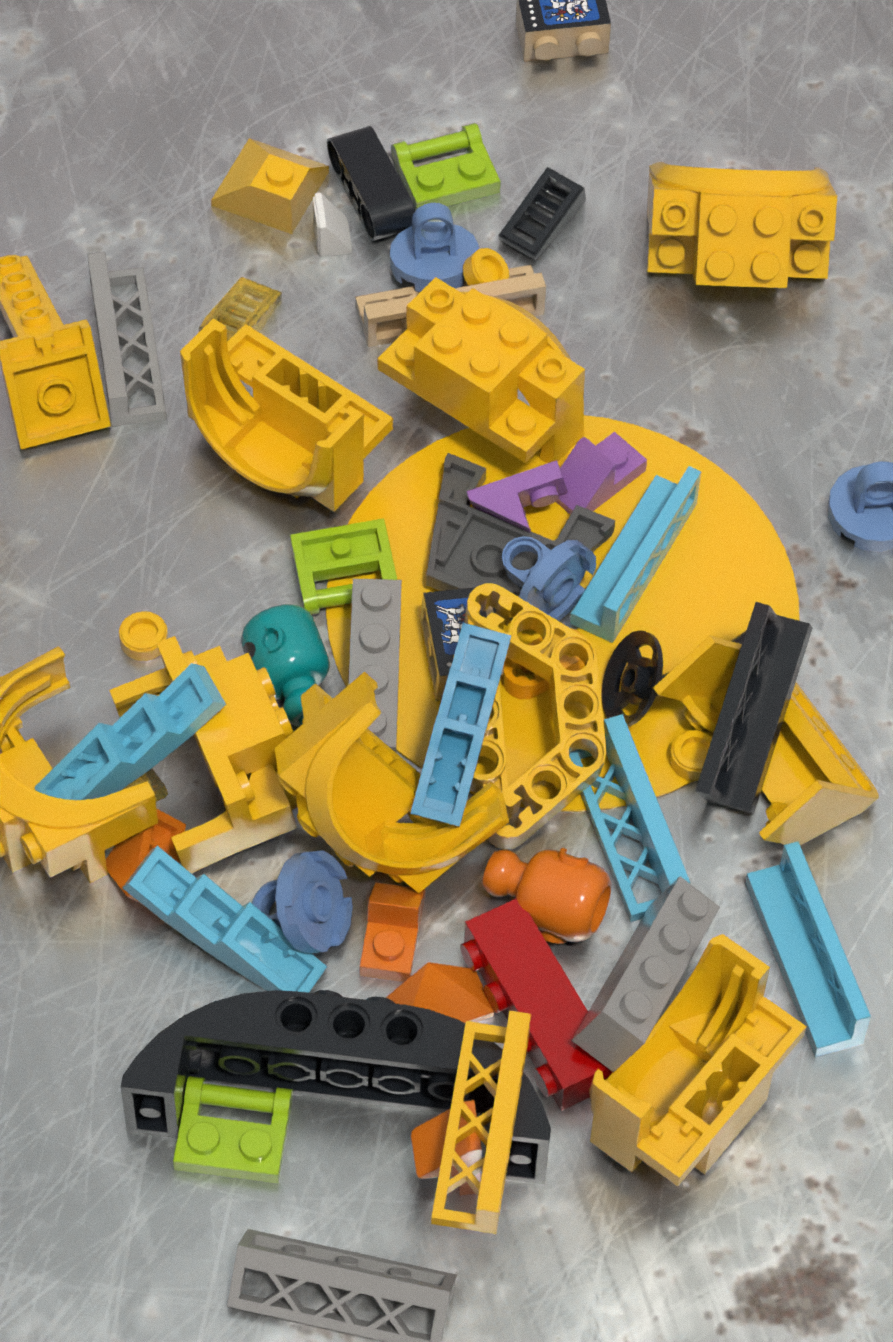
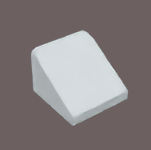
M315 193V196H313V225L318 254H320V257L350 254L352 252V244L347 218L322 193Z

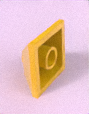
M249 138L211 199V206L293 234L312 202L313 196L318 192L328 175L329 166Z

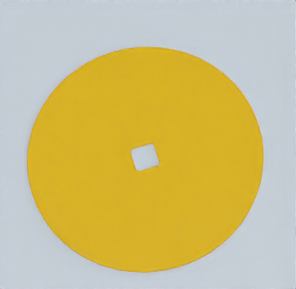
M584 415V435L581 438L586 437L596 446L613 432H616L647 459L646 471L593 511L615 520V528L612 536L593 552L596 556L594 574L592 575L586 571L579 584L585 589L654 477L658 475L678 484L688 466L701 471L697 505L615 641L611 643L581 628L575 629L584 635L596 650L601 702L602 684L608 662L618 644L634 631H646L652 633L658 639L663 653L662 674L672 671L709 635L731 641L746 631L755 602L770 605L777 615L800 621L799 597L794 572L785 547L762 509L736 480L695 450L663 434L622 421ZM471 428L460 430L437 440L399 464L369 492L348 523L354 524L383 518L385 520L397 580H402L396 750L421 769L423 768L434 723L441 701H436L420 614L423 593L439 591L426 585V576L434 525L436 523L445 457L450 453L485 467L486 480L483 485L547 464L540 459L541 448L527 463H524ZM575 445L558 461L560 468ZM556 502L543 507H533L532 505L523 507L531 532L550 540L558 538L570 517V514ZM374 571L328 579L327 588L353 584V579H381L380 572ZM352 603L326 608L329 642L335 664L345 687L349 683ZM509 620L508 626L504 625L503 630L505 632L509 631L511 620ZM531 629L523 630L517 634L519 640L524 644H529L541 637L538 632ZM646 645L639 648L642 657L652 659L653 650L650 646ZM519 669L516 672V677L524 675L530 680L533 679L534 673L526 674ZM501 675L499 684L509 787L550 752L556 744L550 689L531 699H519L506 691L503 685V675ZM620 680L619 692H621V680ZM656 696L644 717L636 724L628 727L656 798L672 793L694 782L680 777L673 770L670 763L672 743L679 734L697 729L686 719L683 713L686 707L683 702L664 696ZM571 702L564 706L567 714L575 719L586 718L590 715L589 709L580 702ZM629 703L622 710L626 715H632L636 713L638 706ZM602 705L603 721H604V719H607V717H606V715H605V713H604V709H603V705ZM707 729L705 730V732L713 736L714 733L710 732ZM607 755L599 775L601 778L605 777L611 766ZM479 756L475 772L489 774L496 769L491 759ZM593 756L581 759L583 767H589L595 763ZM614 776L612 782L618 785L616 777ZM538 781L532 786V790L540 798L552 799L558 795L555 785L550 782ZM591 786L595 795L598 788ZM470 790V792H469V793H471V794H473V795L476 794L475 792H473V791H471V790ZM605 792L599 803L600 810L627 806L625 800ZM581 794L561 811H587ZM521 801L520 807L525 808Z

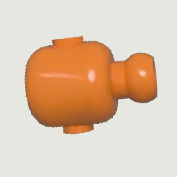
M561 848L560 851L553 849L540 851L530 859L529 863L521 861L513 851H495L486 865L482 880L483 887L490 895L495 897L509 895L517 898L519 905L529 912L546 941L556 944H564L566 941L583 942L590 939L596 933L606 913L612 887L610 877L604 868L589 862L588 858H578L567 854V849Z

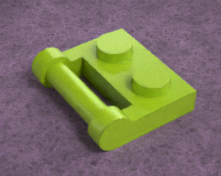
M476 123L462 126L460 132L409 145L405 141L391 145L394 165L412 200L415 211L428 203H440L448 207L500 193L501 181L483 144L481 132ZM465 148L468 154L415 167L413 164L414 161Z
M384 518L290 534L303 608L310 612L311 615L320 614L319 609L352 603L353 584L316 590L314 583L316 581L374 571L380 572L381 579L397 580Z
M189 1076L186 1083L184 1106L173 1159L174 1170L279 1184L292 1108L293 1089L277 1087L276 1092L206 1084L205 1078ZM202 1104L273 1113L271 1125L200 1116Z

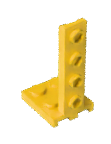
M6 255L0 257V310L14 337L0 341V367L16 439L20 449L110 427L111 423L92 331L87 319L64 325L28 256Z

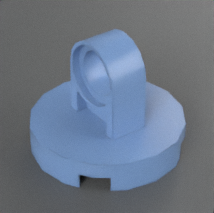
M440 203L424 204L413 214L412 226L400 232L391 243L390 269L398 282L402 284V279L414 283L415 291L421 292L435 277L453 288H459L464 286V261L479 249V244L472 233L462 226L454 224L451 210L447 206ZM430 220H441L443 222H431Z
M881 461L851 468L838 477L830 490L827 516L833 531L839 537L842 532L847 538L854 540V547L861 550L883 552L893 549V463Z
M521 536L508 542L502 552V561L507 576L521 588L519 597L558 621L573 609L586 590L579 585L585 572L588 571L593 575L596 569V556L578 540H567L550 550L532 537ZM521 552H532L538 556L536 564L530 569L518 570L512 566V560Z
M323 850L292 855L284 863L278 879L264 884L257 891L252 901L255 907L282 928L284 936L291 945L305 954L328 952L331 946H339L345 940L351 925L352 897L343 898V889L340 883L341 879H347L345 870L334 856ZM276 902L277 912L269 915L271 906Z

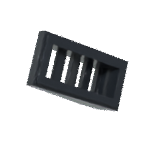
M547 167L499 233L498 239L536 261L585 203V188ZM551 194L562 200L563 203L559 206L547 199V197ZM542 206L554 213V216L550 218L537 209ZM531 217L546 227L542 231L526 221ZM519 229L537 238L533 245L515 235Z

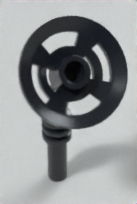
M638 630L628 634L614 650L604 674L602 684L604 713L607 718L623 714L628 727L636 724L648 712L656 696H659L653 687L668 674H662V648L658 639L652 633ZM746 631L731 641L742 644ZM646 645L650 646L653 650L652 659L642 657L639 648ZM620 680H621V692H619ZM629 703L638 706L636 713L632 715H626L622 710Z

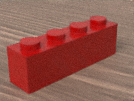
M516 898L465 921L464 943L460 944V950L468 968L472 972L479 971L486 983L484 991L492 1009L497 1014L503 1012L507 1020L509 1011L531 1014L526 1053L535 1066L533 1074L542 1094L546 1098L552 1096L561 1111L590 1098L589 1089L595 1072L598 1069L602 1071L604 1080L613 1072L572 1041L588 1010L529 912L519 905Z

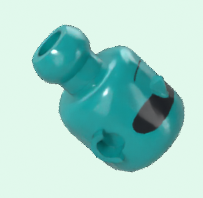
M283 604L270 607L253 616L244 626L241 644L244 653H249L256 670L263 667L266 668L275 689V699L285 700L283 708L289 722L294 726L300 727L303 724L302 719L304 718L301 695L315 683L319 686L325 680L329 672L330 661L310 612L298 605Z

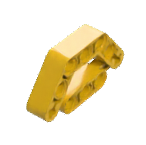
M484 583L477 586L469 595L465 612V623L511 635L506 656L549 682L556 744L550 752L508 787L499 684L490 714L491 721L488 723L479 755L491 759L496 769L489 774L475 772L470 790L477 793L491 781L503 792L509 819L519 811L522 801L525 809L518 816L516 828L508 824L488 838V841L496 848L509 850L522 845L598 778L607 753L597 654L593 644L586 637L505 588L493 583ZM489 606L496 609V613L491 612L487 618L480 615V610L486 611ZM512 617L509 631L505 632L503 627L504 625L508 626L509 618ZM531 629L538 632L543 641L537 645H527L519 640L517 634L523 630ZM566 655H575L583 661L585 667L579 671H570L561 665L560 659ZM571 702H580L589 709L590 715L586 718L575 719L567 714L564 706ZM578 749L586 750L592 754L595 763L589 767L577 766L571 761L569 754ZM538 781L550 782L555 785L558 795L552 799L540 798L534 793L532 786Z

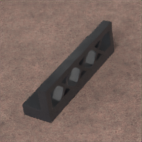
M755 602L695 790L707 802L754 815L813 629L810 623L777 615L771 606Z

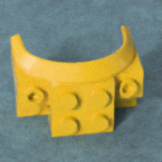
M656 162L650 165L647 197V218L649 222L647 272L693 274L696 285L787 288L788 277L828 279L830 241H834L837 209V194L829 181L828 173L819 167H814V170H743L679 166L664 162Z
M435 277L406 305L407 329L377 358L378 370L524 463H527L540 448L541 460L546 463L556 460L558 462L584 435L585 369L571 360L563 345L549 328L530 312L510 301L482 294L474 288L469 292H459ZM518 389L530 406L518 399Z
M213 318L180 350L188 417L195 421L209 445L231 468L249 481L265 489L291 494L297 499L300 496H310L335 512L364 482V459L393 430V417L247 324L227 341L226 326ZM241 381H243L244 383L253 388V397L246 390Z
M173 636L156 643L164 665L163 669L109 691L120 718L145 693L159 696L193 663L206 668L226 703L216 715L194 734L215 786L219 788L223 797L226 811L211 821L171 837L181 865L192 874L235 853L297 828L292 812L293 809L298 808L296 795L289 793L279 782L276 776L278 770L275 747L291 735L293 729L284 708H279L274 697L276 695L275 689L266 668L263 667L256 670L249 653L226 661L221 647L217 646L194 656L192 650L182 653L176 637Z
M57 646L0 677V858H4L12 873L30 864L34 865L41 862L50 878L69 868L73 871L80 868L91 884L108 875L104 850L158 823L156 798L148 781L104 797L87 800L61 799L35 790L34 787L52 770V767L35 740L31 738L25 741L19 729L23 728V723L19 717L35 705L71 688L70 682L66 677L65 653Z
M363 672L334 698L315 683L301 695L304 716L302 719L303 724L275 747L278 770L276 776L289 793L296 795L298 806L297 819L303 829L313 837L320 835L333 848L335 854L344 864L350 867L356 865L369 877L376 871L387 873L394 881L398 883L404 881L416 892L420 893L466 854L509 823L503 792L491 781L467 800L460 827L410 814L421 774L368 729L381 714V710L376 704L374 693L378 688L377 682L366 672ZM406 814H408L409 818L413 822L396 823Z
M724 934L713 937L708 942L691 976L655 1024L645 1044L606 1080L603 1078L602 1071L598 1069L595 1072L589 1089L591 1111L593 1114L590 1142L630 1172H633L643 1161L676 1186L681 1184L694 1167L703 1174H706L767 1101L774 1071L805 1035L807 1026L764 997L770 967Z

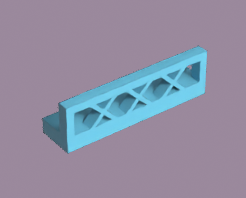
M688 466L678 484L658 475L654 477L571 612L570 624L611 643L615 641L697 505L701 471Z
M621 714L604 719L606 755L611 766L605 777L601 778L598 776L581 793V796L630 922L642 919L648 907L656 900L653 899L637 904L632 888L638 876L658 884L661 893L679 876L688 883L691 882L624 716ZM582 749L574 750L569 754L571 761L580 767H583L581 759L592 756L591 753ZM614 776L616 777L618 785L612 782ZM591 786L598 788L595 795ZM605 792L625 800L627 809L621 820L601 812L599 803ZM631 817L635 826L628 824ZM608 828L615 830L612 836H610ZM622 834L642 843L644 850L637 862L617 853L615 846ZM647 860H649L651 868L644 866ZM624 869L627 870V871H629V872H631V874H630V876H629L628 879H627V876H626V874H625Z
M798 841L786 844L783 847L780 865L747 873L745 885L801 1023L807 1026L805 1034L816 1058L864 1044L871 1015Z

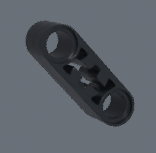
M367 126L328 138L327 150L332 167L369 238L372 241L398 234L411 227L413 214L415 213L414 205L374 129L371 126Z

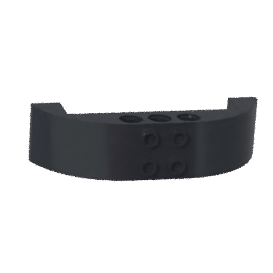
M274 990L243 993L217 1000L179 1018L158 1033L134 1058L123 1074L121 1082L127 1132L178 1138L186 1083L189 1076L205 1078L206 1084L276 1092L278 1087L293 1089V1095L443 1113L451 1109L465 1023L430 1009L396 1004L385 997L375 996L369 997L366 1000L348 998L330 990H319L314 993ZM474 1039L472 1054L484 1069L502 1058L503 1049L495 1042ZM469 1068L467 1081L476 1075L471 1068ZM523 1072L505 1180L545 1185L551 1127L541 1100L531 1081ZM499 1074L492 1077L496 1084L498 1082ZM482 1084L466 1094L464 1101L474 1100L476 1115L479 1117L493 1108L495 1098L485 1085Z

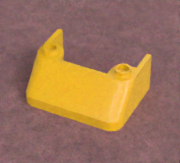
M709 635L653 687L659 696L682 701L686 707L683 711L686 719L698 731H705L707 729L714 733L742 644ZM796 682L762 787V791L771 802V805L765 810L769 820L765 823L766 826L759 834L764 841L781 843L783 845L798 841L801 846L864 812L879 798V794L873 783Z

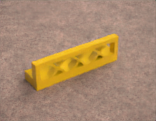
M509 1011L507 1027L466 1021L431 1224L497 1234L529 1040L531 1014ZM474 1039L503 1043L502 1058L484 1069L472 1054ZM469 1068H471L476 1075L467 1081ZM499 1074L498 1082L496 1084L492 1077ZM484 1084L495 1098L494 1106L476 1118L464 1103V1096ZM462 1115L468 1124L459 1129ZM491 1122L488 1133L484 1126ZM475 1132L486 1146L485 1157L467 1167L455 1152L456 1144ZM452 1165H454L459 1174L450 1179ZM480 1172H482L481 1183L475 1177ZM467 1182L478 1196L476 1214L445 1209L447 1194Z

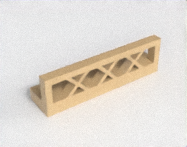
M531 265L510 268L509 278L469 286L464 278V286L455 288L459 292H469L474 288L482 294L510 301L534 316L544 315L546 284L542 272L534 274ZM415 286L355 297L356 309L368 347L393 343L407 329L406 305L420 293L415 291Z

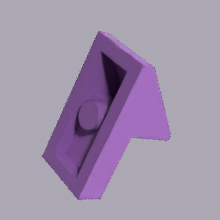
M613 432L596 446L586 437H583L577 442L560 468L568 492L559 495V499L555 502L570 515L576 505L594 511L646 471L647 459L616 432Z
M556 460L469 490L467 494L474 509L504 520L531 533L523 507L529 505L533 507L547 506L557 501L559 495L567 493L568 490Z

